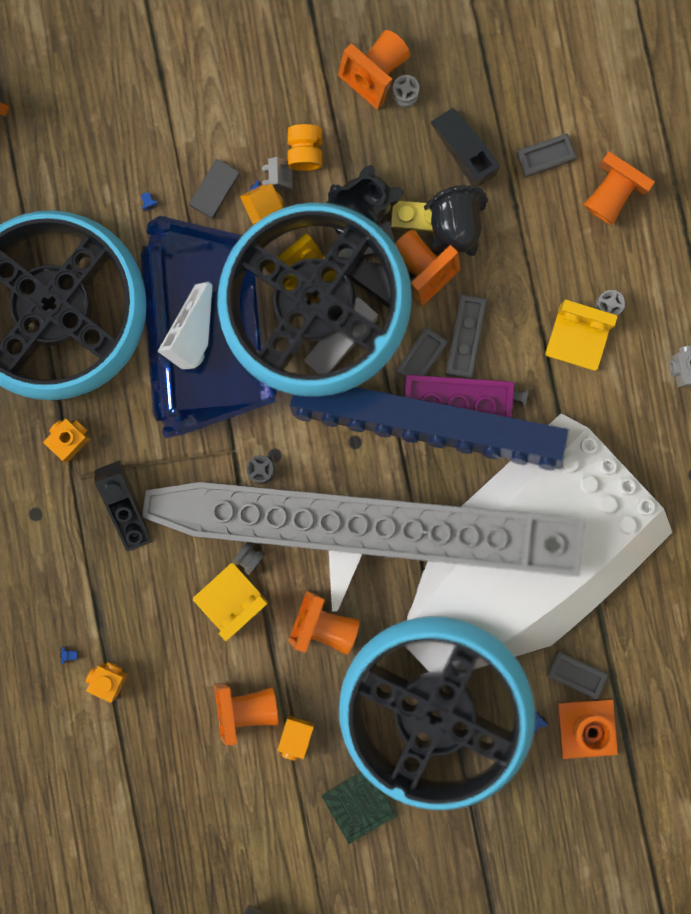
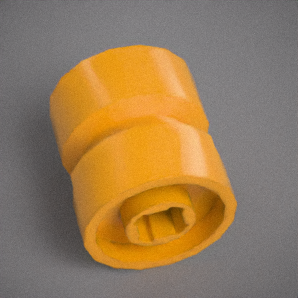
M299 124L288 127L287 144L292 146V148L287 152V167L297 171L321 169L322 151L318 147L322 145V128L311 124Z

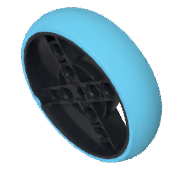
M297 204L280 209L264 217L254 224L236 243L227 258L220 278L218 289L219 318L224 336L233 354L246 370L258 380L272 388L293 395H333L352 389L367 381L383 368L394 355L403 339L410 318V279L404 260L396 245L379 226L367 217L346 207L334 204ZM323 226L343 230L324 259H305L288 266L264 250L268 244L278 237L300 228ZM368 247L379 258L389 283L390 308L383 329L354 310L356 297L349 275ZM342 249H352L353 254L349 259L343 260L339 258V253ZM267 264H275V271L272 274H263V269ZM247 271L275 289L273 306L279 324L260 352L256 350L249 340L241 318L240 296ZM328 271L337 273L336 279L331 283L323 281V277ZM289 279L298 280V285L294 290L285 289V284ZM319 295L320 302L318 304H311L309 297ZM335 309L344 311L343 318L339 321L330 320V314ZM296 317H304L305 323L303 327L299 329L292 328V321ZM358 324L367 326L366 333L361 337L353 335V329ZM340 333L367 351L361 358L349 366L327 374L302 375L284 370L304 340L319 341ZM282 339H287L289 341L288 349L284 352H278L276 350L277 343Z
M53 210L37 211L14 217L0 225V282L12 290L10 309L15 326L0 344V386L15 394L39 400H62L77 397L99 388L112 379L127 364L143 333L146 319V292L140 269L134 257L122 241L110 230L89 218L74 213ZM60 233L83 238L82 242L63 266L45 265L26 271L5 254V252L19 242L37 235ZM90 257L91 264L87 268L81 269L79 267L81 259ZM108 258L120 275L125 295L124 317L116 339L90 320L92 300L87 285ZM10 266L14 267L13 275L9 278H4L5 269ZM68 278H73V287L69 290H63V282ZM29 283H35V291L30 295H25V287ZM49 301L57 305L54 310L46 306ZM71 316H78L77 326L68 328L67 320ZM38 320L40 323L39 330L35 333H30V323ZM98 332L100 334L99 342L95 345H89V335ZM75 339L99 358L96 363L87 369L59 379H38L19 373L20 369L40 344L55 346ZM16 342H22V351L14 355L12 353L13 345Z
M421 617L403 621L389 627L371 639L359 651L348 668L343 681L339 703V720L343 739L350 756L360 771L374 786L388 796L414 807L430 810H449L466 807L492 796L504 787L517 773L532 743L535 728V706L531 688L522 667L513 654L498 639L483 629L461 620L446 617ZM441 642L455 645L442 672L424 673L410 681L376 665L389 653L409 644ZM479 657L496 671L507 688L513 705L512 732L478 716L476 701L466 683ZM463 661L467 668L459 670L454 667L453 662ZM379 685H389L392 689V692H383L380 689ZM450 685L454 688L455 692L447 694L441 689V686ZM362 696L395 712L397 728L403 739L407 742L396 766L390 763L378 751L365 729L361 712ZM408 696L416 699L417 704L410 705L406 703L404 698ZM434 709L440 711L438 717L432 715ZM464 722L469 728L460 730L455 726V723ZM425 733L430 736L431 740L423 741L419 738L418 734ZM490 735L494 741L491 743L484 742L480 736ZM462 746L495 761L486 770L466 779L445 782L419 778L430 755L449 754ZM414 757L419 761V764H411L406 758Z

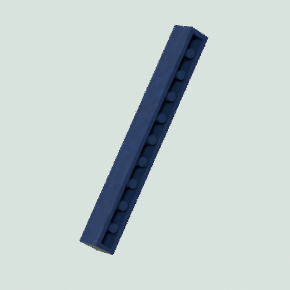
M357 387L326 396L292 395L290 402L292 415L301 421L309 422L313 419L321 421L324 425L330 427L343 425L348 426L350 430L355 432L367 430L385 438H389L392 435L402 437V440L410 443L422 441L429 443L430 446L435 448L452 447L464 454L477 452L490 459L507 458L519 465H526L527 463L537 464L544 470L561 469L569 429Z

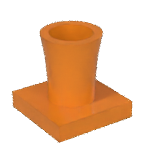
M384 30L366 55L351 43L343 52L338 76L378 110L385 103L392 82L389 74L410 59L409 48L396 33L390 30Z
M609 151L598 166L606 171L608 175L582 206L602 221L614 226L622 207L634 190L643 196L650 190L655 181Z
M414 229L405 233L395 243L404 260L407 271L415 277L411 282V287L415 300L422 307L461 270L458 252L451 245L437 257Z
M306 590L288 642L295 650L306 653L309 642L313 639L334 648L344 655H348L358 633L359 619L322 611L325 599L316 593Z
M225 683L214 685L220 737L226 746L237 744L235 728L256 725H278L277 705L272 687L242 696L231 697L230 687Z
M613 699L557 702L561 757L563 759L618 755ZM594 728V732L588 736V730Z

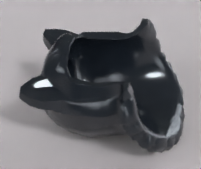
M369 165L362 169L358 178L345 183L343 187L339 184H333L330 187L328 193L329 200L326 203L356 211L378 226L379 221L388 214L391 207L400 201L403 190L399 187H389L383 179L375 175L374 166ZM333 228L338 234L343 232V230Z
M471 185L449 187L434 195L433 199H430L424 206L425 211L430 210L432 212L431 225L435 237L432 240L431 251L436 256L440 255L450 245L458 253L465 252L469 256H475L478 249V239L482 230L480 211L485 210L486 203L488 202L487 195L482 189Z

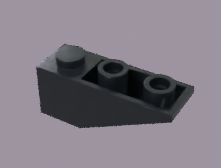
M454 108L431 121L432 126L472 186L479 187L497 175L500 168L499 164L486 144Z
M119 460L95 469V485L126 551L152 542L121 461Z

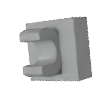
M279 157L269 158L268 165L262 167V171L269 173V179L262 181V184H272L273 187L283 191L293 189L292 169L287 167V161Z

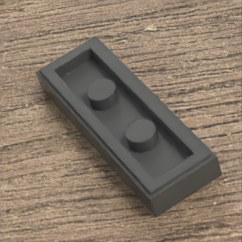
M460 295L446 375L467 379L473 378L487 299Z

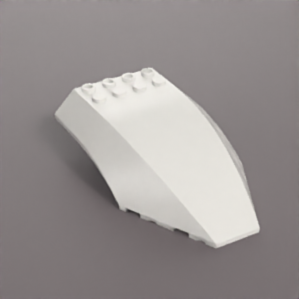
M560 414L549 425L569 429L561 469L544 470L537 464L527 463L526 465H519L510 461L461 507L585 519L580 577L428 561L422 573L407 620L421 617H446L470 623L498 639L514 657L552 646L609 596L672 533L665 510L588 427ZM552 537L550 542L545 543V547L550 549V553H556V549H561L562 544L557 543V538ZM418 642L406 645L405 647L428 672H442L455 645L441 642ZM479 657L474 669L489 664ZM463 661L453 662L454 667L459 670L467 668Z

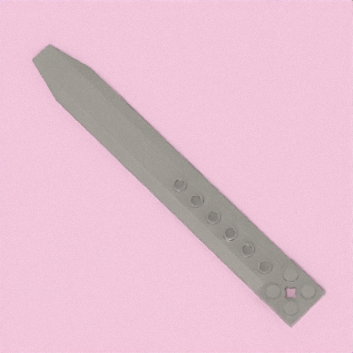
M204 482L146 490L142 517L194 537L580 577L585 519ZM552 537L557 538V543L562 544L561 549H556V553H550V549L545 547V543L550 542Z

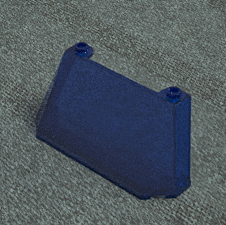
M158 216L148 222L146 232L150 235L148 246H142L140 254L142 278L146 292L145 320L153 415L156 421H162L164 425L162 432L165 438L181 436L274 403L277 389L258 380L238 361L226 341L219 318L218 289L223 267L232 249L243 235L165 216ZM247 271L240 296L241 318L249 340L256 350L260 352L261 339L256 279L253 274ZM210 282L212 284L208 346L203 353L205 357L196 368L182 370L160 354L158 350L194 286Z

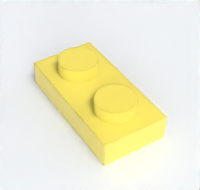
M408 201L396 203L392 210L391 229L408 231L414 229L419 232L434 233L431 225L432 212L424 210V206L427 203Z

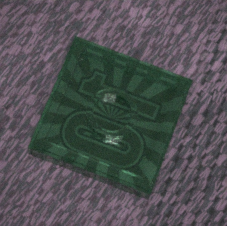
M361 771L321 794L348 844L396 817V813L385 794L374 786Z

